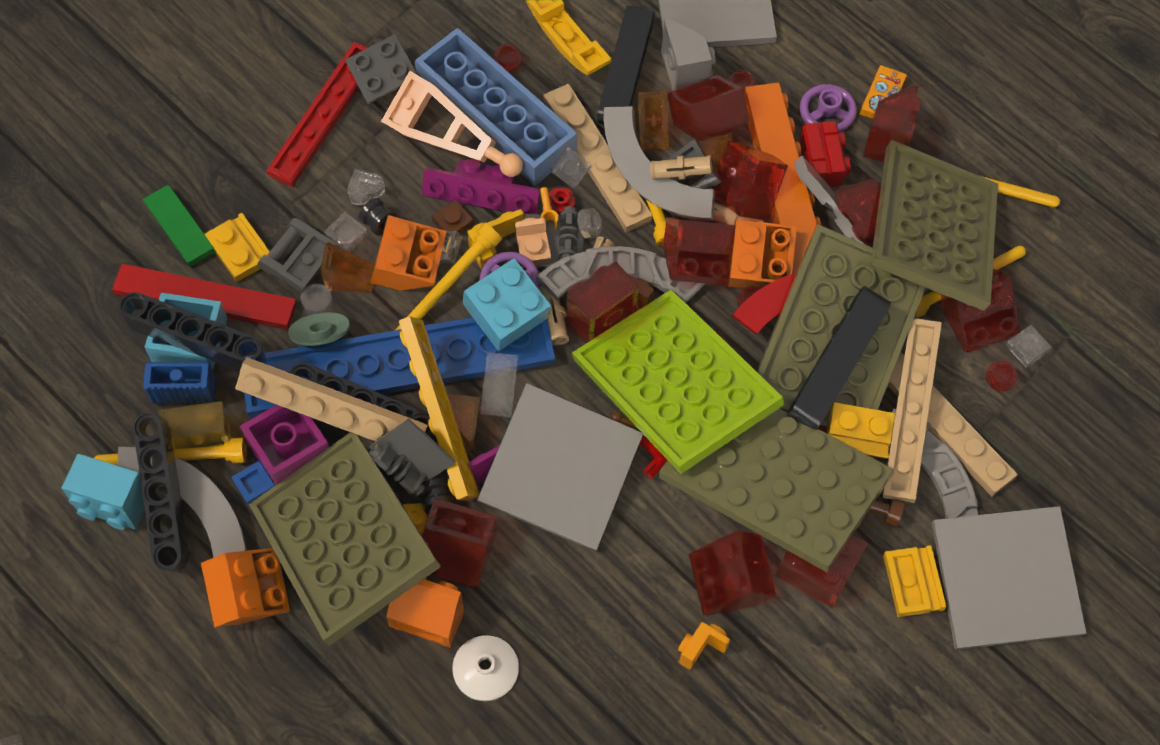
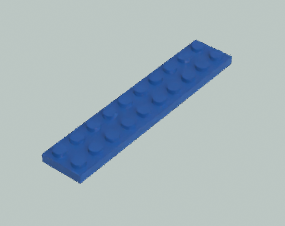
M473 317L425 325L444 384L555 364V355L547 319L500 351L496 349ZM402 330L342 339L323 345L302 346L264 353L267 365L289 373L293 366L305 363L380 394L420 388L418 379L413 375L409 366L411 358L408 348L403 345L400 338V331ZM254 355L244 356L243 358H251ZM244 393L249 418L256 417L277 405Z

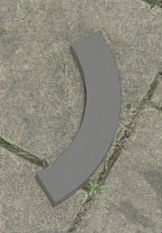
M632 106L604 107V127L609 150L615 164L633 189L656 207L674 213L677 216L699 221H713L714 190L690 187L670 178L652 180L650 161L645 156L638 141L634 108Z
M803 156L797 159L794 165L800 180L810 189L822 205L824 204L834 212L837 217L834 221L843 234L873 248L852 215L819 173Z
M623 246L591 248L585 252L564 257L547 267L536 277V280L556 300L570 290L585 283L608 278L625 279L628 274L636 279H644L651 286L665 293L672 290L685 303L705 285L694 273L675 261L671 262L651 251Z
M926 427L921 466L930 476L938 490L944 507L945 519L978 515L977 499L965 469L945 442L942 443Z
M118 447V466L139 473L136 447ZM156 452L152 455L150 463L154 469L161 465L163 461L162 454ZM175 457L181 499L196 512L202 521L211 542L213 558L223 553L247 551L244 534L238 518L222 492L197 468ZM164 483L159 485V487L167 489Z

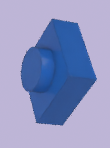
M259 461L231 477L248 506L252 501L275 486Z

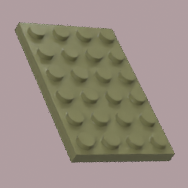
M891 140L886 147L871 265L985 311L991 303L998 183Z
M819 224L815 227L757 373L783 397L784 405L780 409L788 412L859 290L866 286L889 300L891 305L834 402L878 410L926 287L872 266V247ZM830 410L820 426L827 428Z
M779 408L682 474L667 461L659 471V478L828 573L893 474V469L819 429L814 430L787 416V412Z
M352 432L249 504L320 636L328 646H331L441 567L376 462L372 461V456L369 454L359 435Z

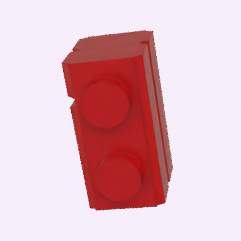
M835 121L822 122L821 124H804L800 135L803 157L819 173L829 187L842 186L846 175L850 174L851 171L849 157H844L843 149H845L846 145L844 132H839Z

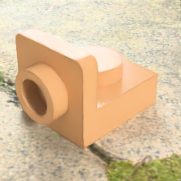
M526 218L516 222V240L519 253L528 257L535 266L551 264L545 218Z

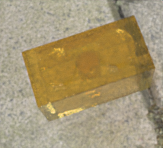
M222 401L158 410L159 416L169 422L173 449L224 445V442H230L229 416Z

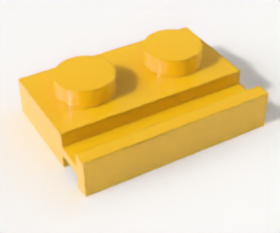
M243 213L238 214L239 217L233 221L228 220L205 233L216 254L236 283L260 270L258 261L263 255H268L270 252Z
M834 402L829 412L827 434L870 457L888 459L895 413Z
M931 545L925 548L917 549V547L886 551L883 557L897 617L945 610L946 603Z

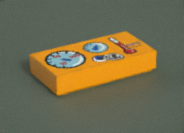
M880 65L860 114L887 124L907 74Z

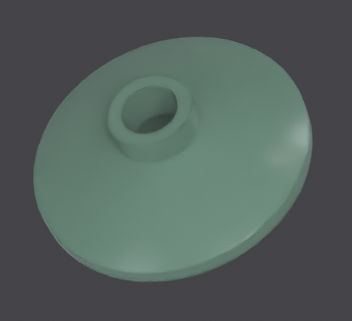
M316 313L294 322L290 326L288 334L290 340L299 345H323L344 336L350 328V323L346 316L339 313Z

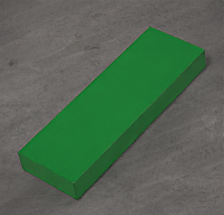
M169 185L143 199L150 213L189 267L216 253L212 244Z

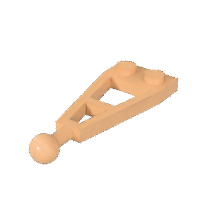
M409 71L384 115L383 123L409 138L484 163L489 158L499 164L501 172L508 177H514L521 173L523 161L517 154L508 153L505 155L493 148L496 142L438 87ZM431 96L455 116L443 139L413 129ZM465 126L482 141L477 150L456 144Z

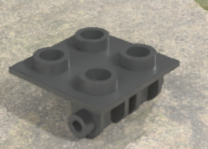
M396 34L345 60L367 104L400 89L409 71L417 75Z
M565 207L564 211L558 215L557 230L553 221H546L551 264L536 266L537 268H547L564 257L583 252L584 216H578L574 207ZM525 214V219H539L541 214Z
M407 419L369 446L371 449L369 454L372 456V461L376 462L383 470H386L387 475H391L396 471L393 480L397 482L401 479L399 484L407 490L408 494L413 493L415 496H418L424 490L425 486L422 484L424 481L430 480L456 462L410 419Z

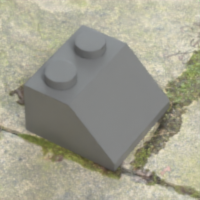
M671 18L664 19L661 54L674 98L708 93L709 81H713L711 65L715 64L713 47H708L704 35Z

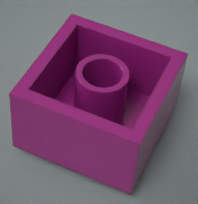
M279 405L273 406L240 426L246 442L274 485L329 448L328 442L311 417Z

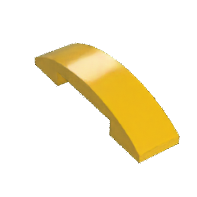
M525 0L551 42L579 71L590 75L611 63L612 59L596 40L591 42L566 13L562 0Z

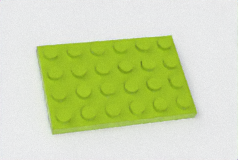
M672 290L664 293L572 352L574 361L680 474L784 405L783 397Z

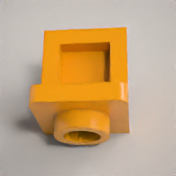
M701 622L694 635L692 636L688 633L678 648L682 652L679 663L691 670L707 643L720 652L725 653L730 639L726 637V632L717 625L710 624L708 626Z

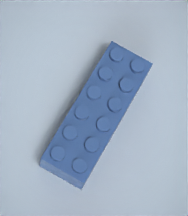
M456 28L415 60L417 75L438 87L496 142L493 148L505 155L508 153L517 154L522 159L523 169L520 174L533 186L539 184L577 152V133L459 28Z

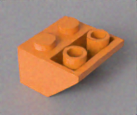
M388 215L370 283L398 291L434 286L447 231Z
M737 219L733 235L728 287L760 290L771 282L791 275L793 272L797 226Z
M273 548L223 553L201 563L214 628L242 624L290 611L280 561Z
M426 577L389 603L386 615L389 627L450 648L464 614L462 594L451 583L440 581L437 584L428 581Z

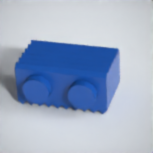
M146 362L143 388L153 404L157 402L160 405L163 402L166 405L169 402L172 405L175 402L178 404L189 402L191 405L194 402L197 404L200 402L211 404L214 401L215 375L209 362Z

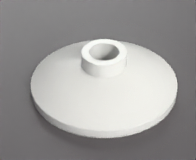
M478 636L464 643L457 651L452 667L453 677L458 688L466 696L478 701H492L507 694L516 683L519 673V663L513 648L504 640L494 636ZM488 660L492 665L489 669L483 670L479 667L480 662Z

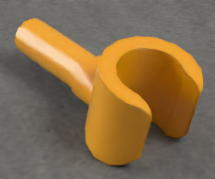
M547 187L541 188L543 203L541 218H545V221H553L557 230L558 214L550 206Z

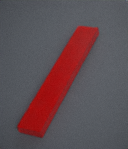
M353 42L266 170L269 177L291 187L295 185L359 89L345 60L368 47Z
M121 264L112 288L113 293L119 296L137 292L159 300L161 293L220 301L227 318L289 330L297 305L294 298L127 264Z

